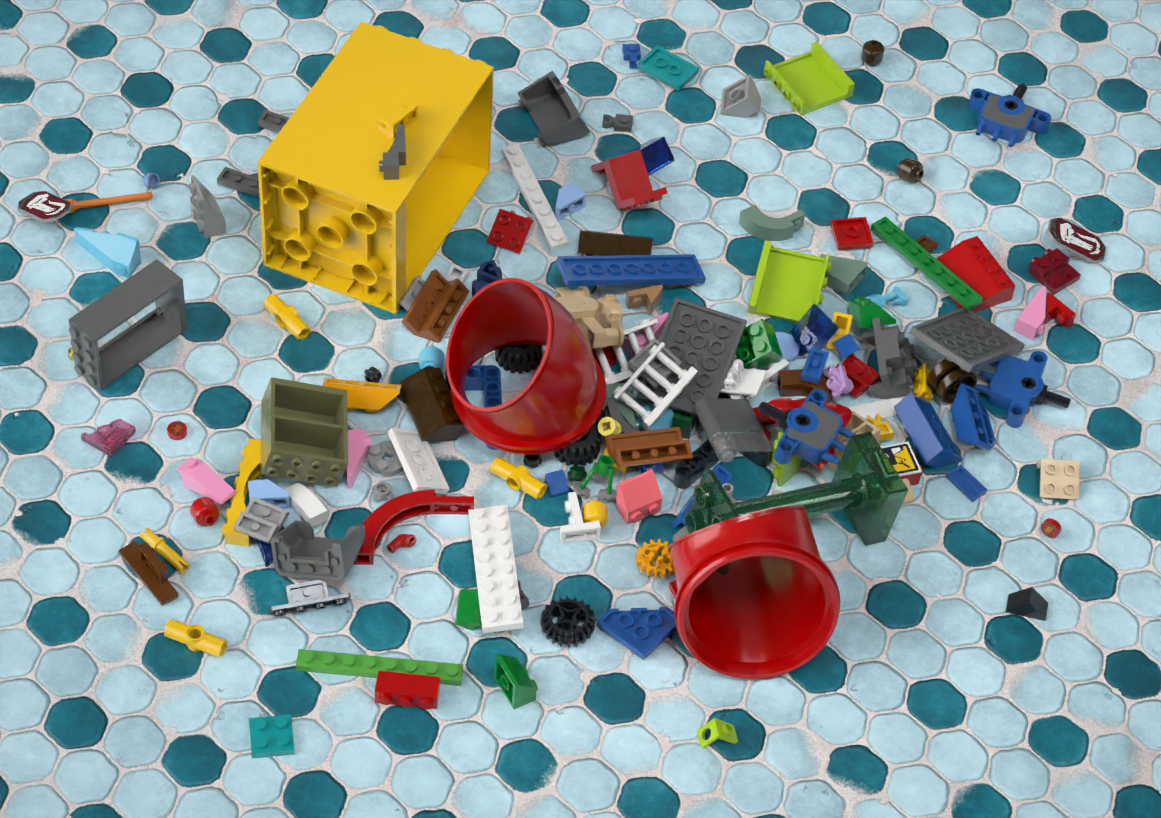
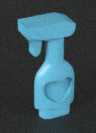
M897 286L889 294H873L865 297V299H871L872 302L878 304L881 308L885 306L886 302L896 299L893 301L894 306L901 304L904 307L908 304V298L901 288Z

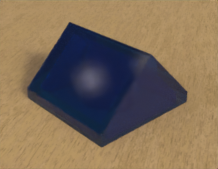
M664 136L650 139L627 152L641 150L648 176L674 162L673 154Z

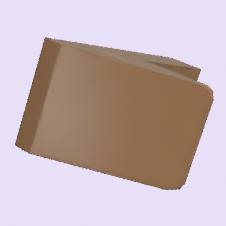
M657 285L627 291L625 303L627 308L646 306L649 315H651L662 300L663 286Z

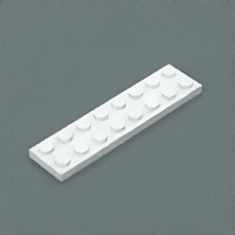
M508 505L477 508L474 510L469 509L483 633L524 628Z

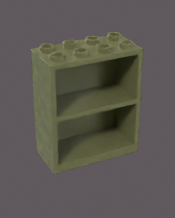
M271 377L261 401V475L338 487L348 465L347 390Z

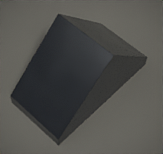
M1033 587L1008 595L1006 612L1045 621L1048 602Z

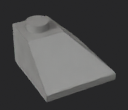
M750 74L723 89L720 114L748 118L760 111L761 97Z

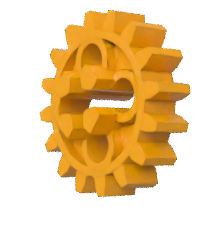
M651 539L650 544L644 542L643 547H638L636 566L640 567L641 573L647 572L646 577L654 575V579H657L658 576L665 579V574L672 576L674 569L670 552L668 551V541L663 544L658 539L657 543H654Z

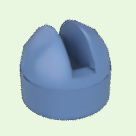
M149 173L144 177V184L150 188H155L160 183V178L156 173Z

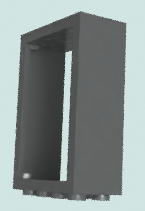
M156 259L68 319L73 348L72 356L75 363L74 369L77 374L84 376L92 386L103 390L187 330L183 279ZM155 301V310L98 348V340Z

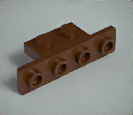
M134 541L119 550L121 557L162 606L179 597L178 592L168 581V566L164 561L158 559L157 553L152 547L149 548L145 542L138 545Z

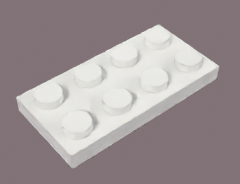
M391 428L388 435L413 491L435 490L436 494H447L449 491L448 484L428 441H421L416 430Z

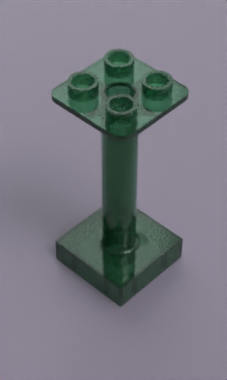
M866 432L850 436L832 482L732 503L713 470H705L699 485H696L694 488V500L690 511L685 513L684 523L690 534L728 519L777 507L804 506L808 517L843 509L861 540L867 546L886 541L906 497L908 488L873 434ZM732 562L716 569L718 574L726 575Z

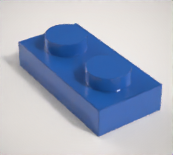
M811 347L800 379L819 384L829 352Z

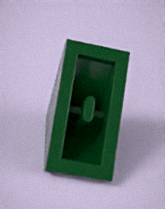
M678 411L673 415L672 428L680 427L682 438L690 439L697 417Z

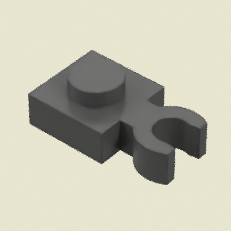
M604 114L602 128L614 127V131L631 133L633 115L616 114L615 117H612L611 115Z

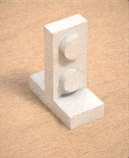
M576 492L568 493V499L564 502L566 513L570 514V517H568L569 525L560 526V543L566 544L600 539V522L584 523Z

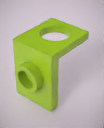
M713 718L697 730L701 748H706L718 738L733 744L738 742L734 725ZM707 729H710L711 736L709 737V739L705 740V731Z

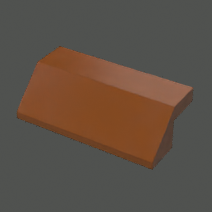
M435 269L430 272L401 322L413 335L439 343L468 295L469 290L458 278L448 282Z
M680 427L614 434L605 437L608 454L619 468L693 458L689 439H682Z

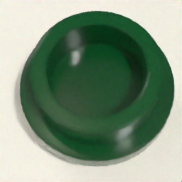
M572 466L567 472V476L572 481H582L583 478L587 477V472L582 466Z

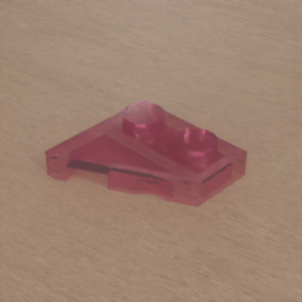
M117 419L108 425L97 427V431L91 434L83 433L81 440L112 457L136 432V429L122 419Z

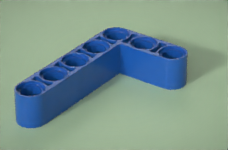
M472 365L466 377L465 391H483L484 408L502 405L501 371L495 365ZM446 370V371H445V380H446V383H447V385H448L449 390H451V386H450L449 381H448L447 370ZM486 444V446H487L489 449H491V450H498V449H496V448H494V447H492V446Z

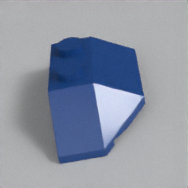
M962 383L959 385L951 408L956 436L960 442L990 450L996 444L988 412L983 402L977 396V390Z

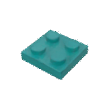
M291 714L249 718L252 758L295 754Z

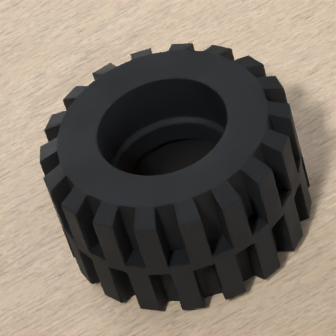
M517 344L505 346L495 350V359L498 365L503 367L505 371L510 370L514 374L515 372H519V374H523V372L528 373L531 369H536L537 365L541 363L543 345Z
M597 423L579 439L582 442H574L563 449L554 451V456L559 458L561 463L566 462L568 466L571 464L574 466L591 464L593 459H597L601 447L602 434L598 431Z

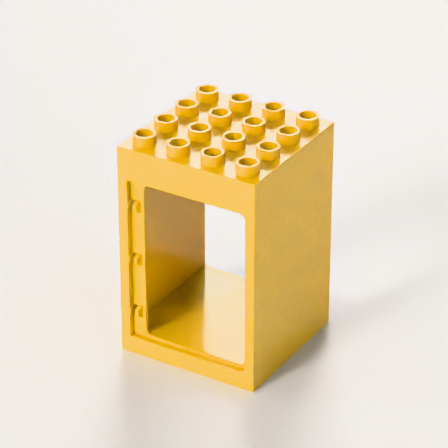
M361 21L258 160L263 265L396 314L401 307L399 302L412 280L416 276L421 277L490 172L494 67L481 60H472L460 56L449 49H440L423 43L415 37H405L388 31L383 26H373ZM404 99H407L414 104H418L419 108L418 119L405 129L406 165L399 166V179L384 180L383 172H379V160H383V152H387L390 149L395 138L378 129V124L383 123L379 119L381 117L388 119L402 105L408 107L402 103Z

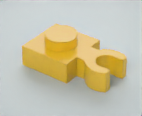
M879 413L876 414L875 419L867 415L866 420L880 429V441L894 438V431L887 421L881 422V415Z

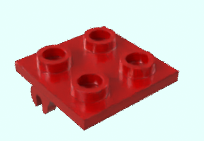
M499 209L486 242L520 254L533 224L532 217L528 216L526 218L515 214V211L511 210L509 212Z

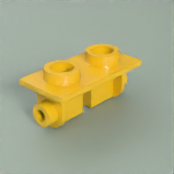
M924 363L915 370L916 378H914L913 392L916 396L930 402L933 398L932 388L928 382V376L931 371L926 369V363Z

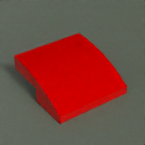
M853 354L841 364L845 367L847 378L853 383V389L848 394L855 399L864 394L870 385H874L880 379L878 372Z

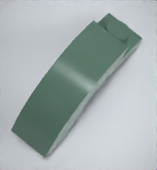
M756 205L740 211L739 224L745 231L759 239L783 241L793 238L794 230H799L803 227L805 213L799 210L782 218H773L765 215Z

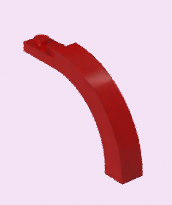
M422 490L403 494L385 502L373 511L362 524V526H365L366 539L353 565H373L378 543L398 523L421 515H469L468 510H474V496H435V490Z

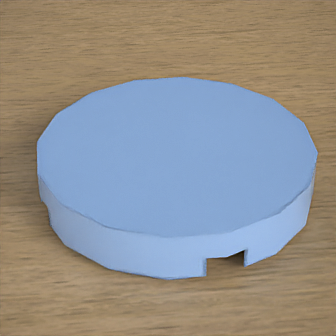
M775 332L783 357L774 363H778L782 359H786L788 362L796 360L799 355L797 339L785 332Z

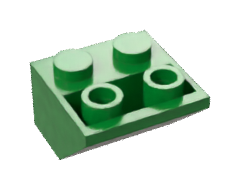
M763 319L745 327L738 345L736 355L743 362L744 369L768 366L783 357L773 325Z

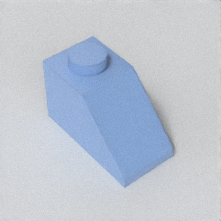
M572 182L559 189L555 217L559 221L586 207V194Z
M268 479L248 481L249 502L253 496L282 509L290 508V495L281 487Z

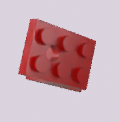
M641 150L614 157L591 166L592 172L599 171V174L606 172L617 210L623 208L624 211L640 207L662 200V195L668 194L666 187L653 191Z

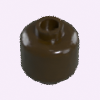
M876 40L865 42L862 48V60L870 66L879 64L883 60L884 45Z
M912 158L901 160L897 166L899 178L907 182L915 183L924 175L922 163Z

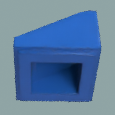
M849 333L832 342L841 359L859 350L858 345Z
M564 470L545 474L544 483L547 484L551 497L569 493Z

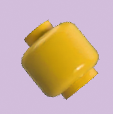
M591 500L583 506L582 516L584 523L599 521L601 529L608 523L607 506L603 502Z

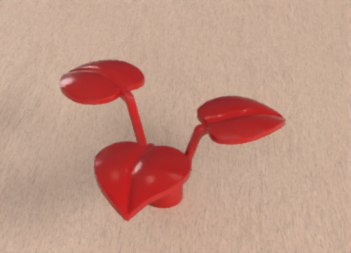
M777 398L768 402V404L785 413L788 408L791 410L799 408L795 401L788 398ZM837 403L825 404V408L835 412L842 418V427L848 425L852 417V411L848 407ZM771 418L774 422L780 424L779 421ZM832 447L828 453L834 455L835 448ZM823 460L820 463L811 464L822 471L828 461Z

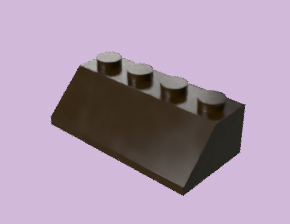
M580 230L578 253H581V256H592V254L600 256L651 255L653 237Z
M423 368L400 381L399 385H402V394L421 441L457 440L464 424L455 410L451 392L441 369Z

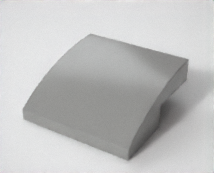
M252 496L245 512L241 511L233 529L269 544L271 542L270 538L279 532L289 512Z

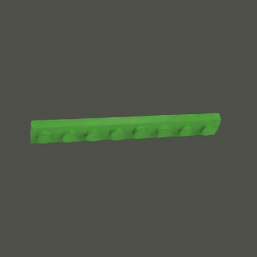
M299 649L296 671L377 678L378 670L437 676L440 677V684L461 686L463 664Z

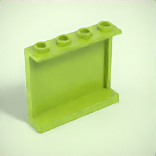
M818 42L811 43L810 52L772 65L768 60L765 61V77L773 83L774 87L782 93L783 97L788 100L793 109L801 116L853 96L855 83Z
M765 240L748 305V313L813 327L814 320L818 321L820 310H817L818 304L822 305L824 294L821 293L822 288L827 286L828 277H825V275L831 269L832 261H829L830 254L827 253L826 258L794 252L772 247V241Z

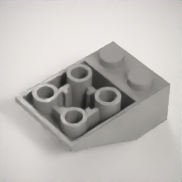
M191 175V183L189 184L192 194L190 202L193 207L191 214L193 219L197 220L199 232L203 233L205 239L226 233L225 219L214 195L194 175Z

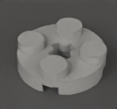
M391 440L377 443L369 448L368 465L374 473L377 474L379 472L383 473V476L390 477L404 470ZM384 457H391V460H390V461H387V459H383V458H384Z

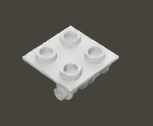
M737 359L733 361L720 392L757 396L767 371L744 369L743 362Z

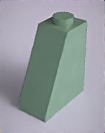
M821 254L819 257L826 258V255ZM829 255V261H832L830 272H826L825 277H828L827 287L847 297L866 276L868 263Z

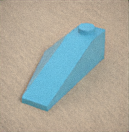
M79 227L74 229L76 243L117 275L130 278L137 266L141 265L139 239L118 232L116 235H113L109 231L97 233L94 229Z

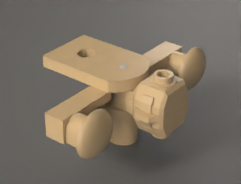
M579 286L575 290H570L569 287L556 288L555 297L553 298L561 303L579 323L589 344L590 340L593 339V348L613 345L615 349H619L624 341L622 328L623 306L618 301L616 295L607 294L596 301L591 298L588 286Z

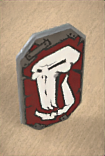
M47 191L33 192L21 199L17 210L44 223L57 221L71 212L72 203Z
M1061 217L1049 220L1047 234L1055 244L1091 263L1104 261L1106 246L1098 236Z

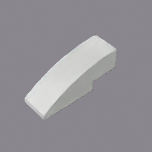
M297 482L284 488L290 495V506L300 519H304L312 527L328 520L327 509L304 485Z

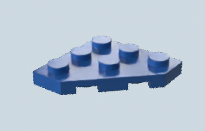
M659 607V610L631 608V610L619 611V608L610 609L597 621L599 628L643 660L676 630L674 611L668 607Z

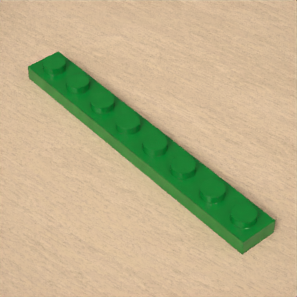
M886 216L871 225V229L966 310L969 311L982 303L983 298Z

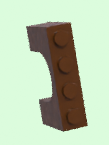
M803 369L779 370L777 385L780 397H808L812 390L821 389L827 394L825 404L831 403L832 392L828 390L826 385L829 378L824 376V372L819 384L800 379Z

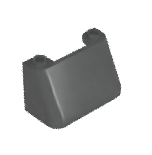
M553 70L518 92L520 97L518 102L523 109L527 108L539 128L540 134L538 137L543 144L547 143L549 146L583 137L590 133L573 101Z
M295 520L270 538L275 570L284 577L340 581L347 576L366 539L365 526H351L348 528L344 539L314 537L313 528L308 522Z

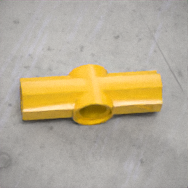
M270 294L263 302L264 307L275 317L279 327L282 329L286 328L297 339L304 340L307 338L311 329L299 317L296 308L292 305H286L277 295Z
M496 457L490 466V472L504 479L512 490L518 491L521 489L536 499H541L547 490V484L533 477L525 466L519 465L516 467L501 457Z
M171 619L167 622L164 630V636L186 644L189 650L194 652L204 651L219 658L224 655L228 645L227 640L205 632L200 625L189 626Z

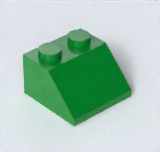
M858 296L854 297V300L848 301L849 315H853L851 323L859 328L873 327L872 318L880 317L882 324H896V319L878 304L872 302L871 299Z
M503 654L495 655L494 679L512 708L517 709L535 701L538 687L536 682L528 676L526 666L521 664L516 657Z

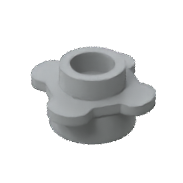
M379 482L372 487L376 501L393 498L389 483Z

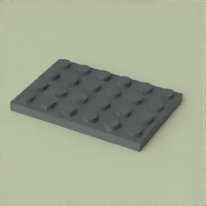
M675 298L659 342L665 343V347L682 362L680 367L683 370L686 369L688 371L692 366L697 370V373L668 408L698 417L694 410L696 402L705 398H719L747 320ZM674 372L666 380L671 384H677L680 379ZM643 379L642 383L658 397L664 398L668 394L662 385L654 389ZM638 391L637 398L652 402L643 393Z
M964 307L912 326L909 332L915 336L914 338L917 341L924 342L930 346L931 350L941 353L945 356L946 360L956 363L966 372L975 371L1018 353L1025 346L1024 343L972 310H966Z

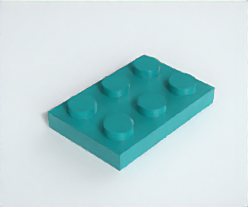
M658 45L637 63V69L678 91L699 73V67Z

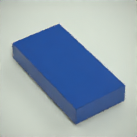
M962 465L946 474V478L971 502L987 492V489Z

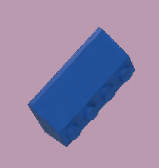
M909 393L894 406L897 418L904 424V431L912 438V445L921 454L920 459L926 466L930 465L937 469L959 463L963 460L930 402L913 393Z

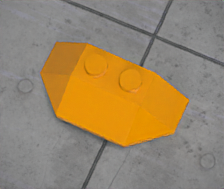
M325 378L323 381V386L347 390V410H356L358 408L364 409L366 412H375L383 408L400 394L402 386L398 384Z

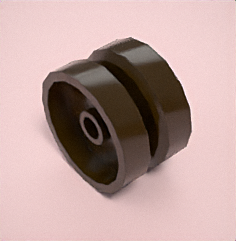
M944 359L931 370L928 382L937 391L938 396L944 403L951 404L954 402L959 385L963 383L975 388L977 377L973 371H963L956 363Z

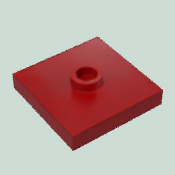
M866 217L831 219L830 225L838 250L873 247L874 242Z

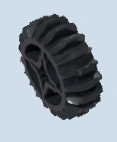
M568 595L564 600L560 597L557 601L552 600L550 605L546 604L545 610L541 614L540 624L543 633L546 634L547 639H552L553 644L559 642L560 647L563 644H567L568 648L571 644H574L576 647L579 645V642L584 644L586 639H590L595 630L596 619L593 610H590L589 604L584 605L583 600L578 602L576 596L573 600L569 599ZM555 617H557L558 620H557V622L554 624L552 620H553ZM582 620L584 624L580 627L578 624Z

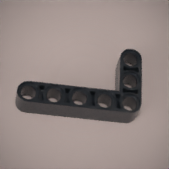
M729 435L727 440L719 445H712L708 439L692 452V459L683 460L676 466L674 485L680 489L690 487L733 449L755 465L767 467L771 462L772 445L759 435Z

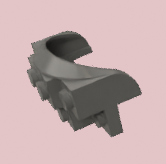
M880 317L872 318L874 331L862 333V338L867 343L876 346L882 382L870 385L869 391L874 397L879 399H890L910 393V386L913 385L912 378H916L915 370L918 369L916 359H913V355H916L914 345H910L908 337H905V333L900 331L898 325L886 328V324L881 323Z

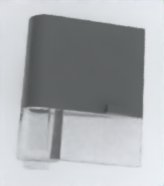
M705 398L699 400L694 405V410L720 462L732 461L737 452H771L773 450L748 399Z

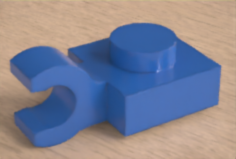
M632 43L622 44L623 59L629 60L630 68H637L636 61L641 60L640 45Z

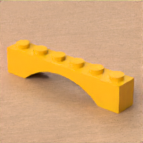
M249 439L247 446L243 447L242 457L244 459L239 462L238 472L240 475L239 477L236 476L234 483L236 494L230 498L232 505L231 508H227L226 513L228 521L222 527V535H225L226 544L250 546L252 537L234 530L233 526L241 511L245 512L246 510L245 499L248 493V481H254L261 475V440Z

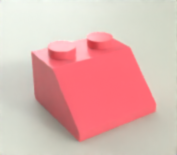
M652 469L618 483L615 508L626 524L637 522L661 510L662 495Z

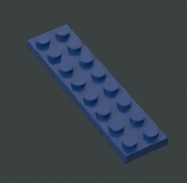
M695 254L558 256L556 261L566 286L704 284L706 280Z

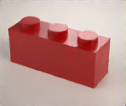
M378 670L375 686V703L437 709L440 677Z

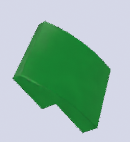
M460 589L455 625L474 630L476 627L482 628L478 590Z

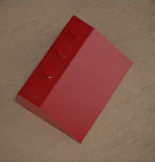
M978 236L961 241L936 258L983 298L982 303L971 309L972 311L978 312L1012 300L1015 284ZM952 298L959 309L963 308L962 305Z

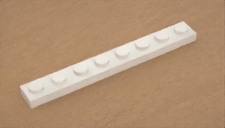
M519 144L502 147L501 153L550 250L554 251L568 247V240Z

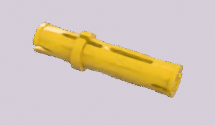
M150 528L144 529L147 534L144 531L141 532L140 538L147 542L181 574L186 573L183 568L187 571L189 570L190 564L170 548L162 537H158Z

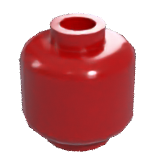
M209 497L196 499L190 507L192 517L200 526H210L219 517V509Z

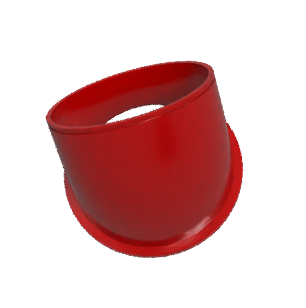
M505 278L494 281L478 291L458 315L448 341L446 370L455 410L462 423L474 436L484 443L505 452L535 455L563 449L578 441L593 427L605 403L606 382L604 374L593 356L591 346L579 323L561 303L528 281L518 278ZM537 344L546 346L544 356L535 375L528 385L513 399L502 405L489 408L474 406L467 399L465 394L466 377L472 365L481 357L496 349L510 345Z
M804 506L777 507L728 519L692 532L676 540L668 547L678 587L674 603L676 629L688 651L708 668L736 678L761 679L774 677L790 672L810 661L824 648L831 638L840 613V592L832 571L820 557Z

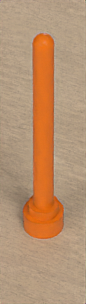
M145 192L78 202L72 199L65 200L72 203L71 212L68 213L71 214L80 208L148 200L153 197V194Z

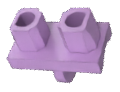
M840 364L837 368L829 365L823 371L824 376L829 378L826 385L831 390L833 398L838 400L841 393L848 394L852 391L853 383L847 378L843 365Z

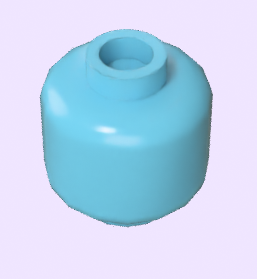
M435 346L423 348L419 356L420 369L440 368L442 370L444 363V353L442 350Z

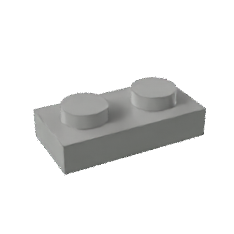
M419 276L412 280L399 302L407 311L425 283Z

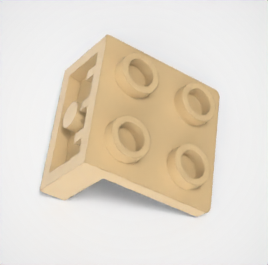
M1040 459L1037 461L1036 469H1040V498L1072 500L1079 498L1080 461Z

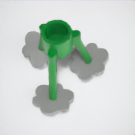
M607 455L600 456L598 463H594L593 468L583 483L572 482L571 488L578 496L589 497L591 491L586 485L592 477L599 483L602 481L608 482V488L600 489L598 497L606 501L616 500L617 491L612 488L615 471L612 468L614 460Z

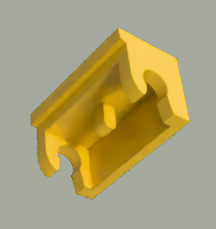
M404 99L402 103L408 107L402 105L388 119L381 117L379 120L383 123L378 124V129L395 138L397 125H404V129H406L418 119V104Z

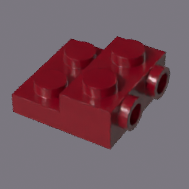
M1058 248L1054 250L1048 249L1041 258L1036 256L1030 262L1029 274L1045 286L1053 295L1080 280L1081 276L1080 273L1068 264L1070 259Z

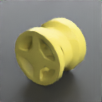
M604 417L598 423V431L605 437L607 435L620 434L621 425L611 417Z

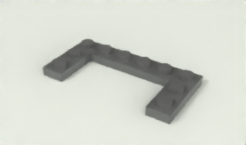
M265 110L257 122L258 126L279 133L289 120V117ZM225 167L217 177V183L259 197V180L257 177Z

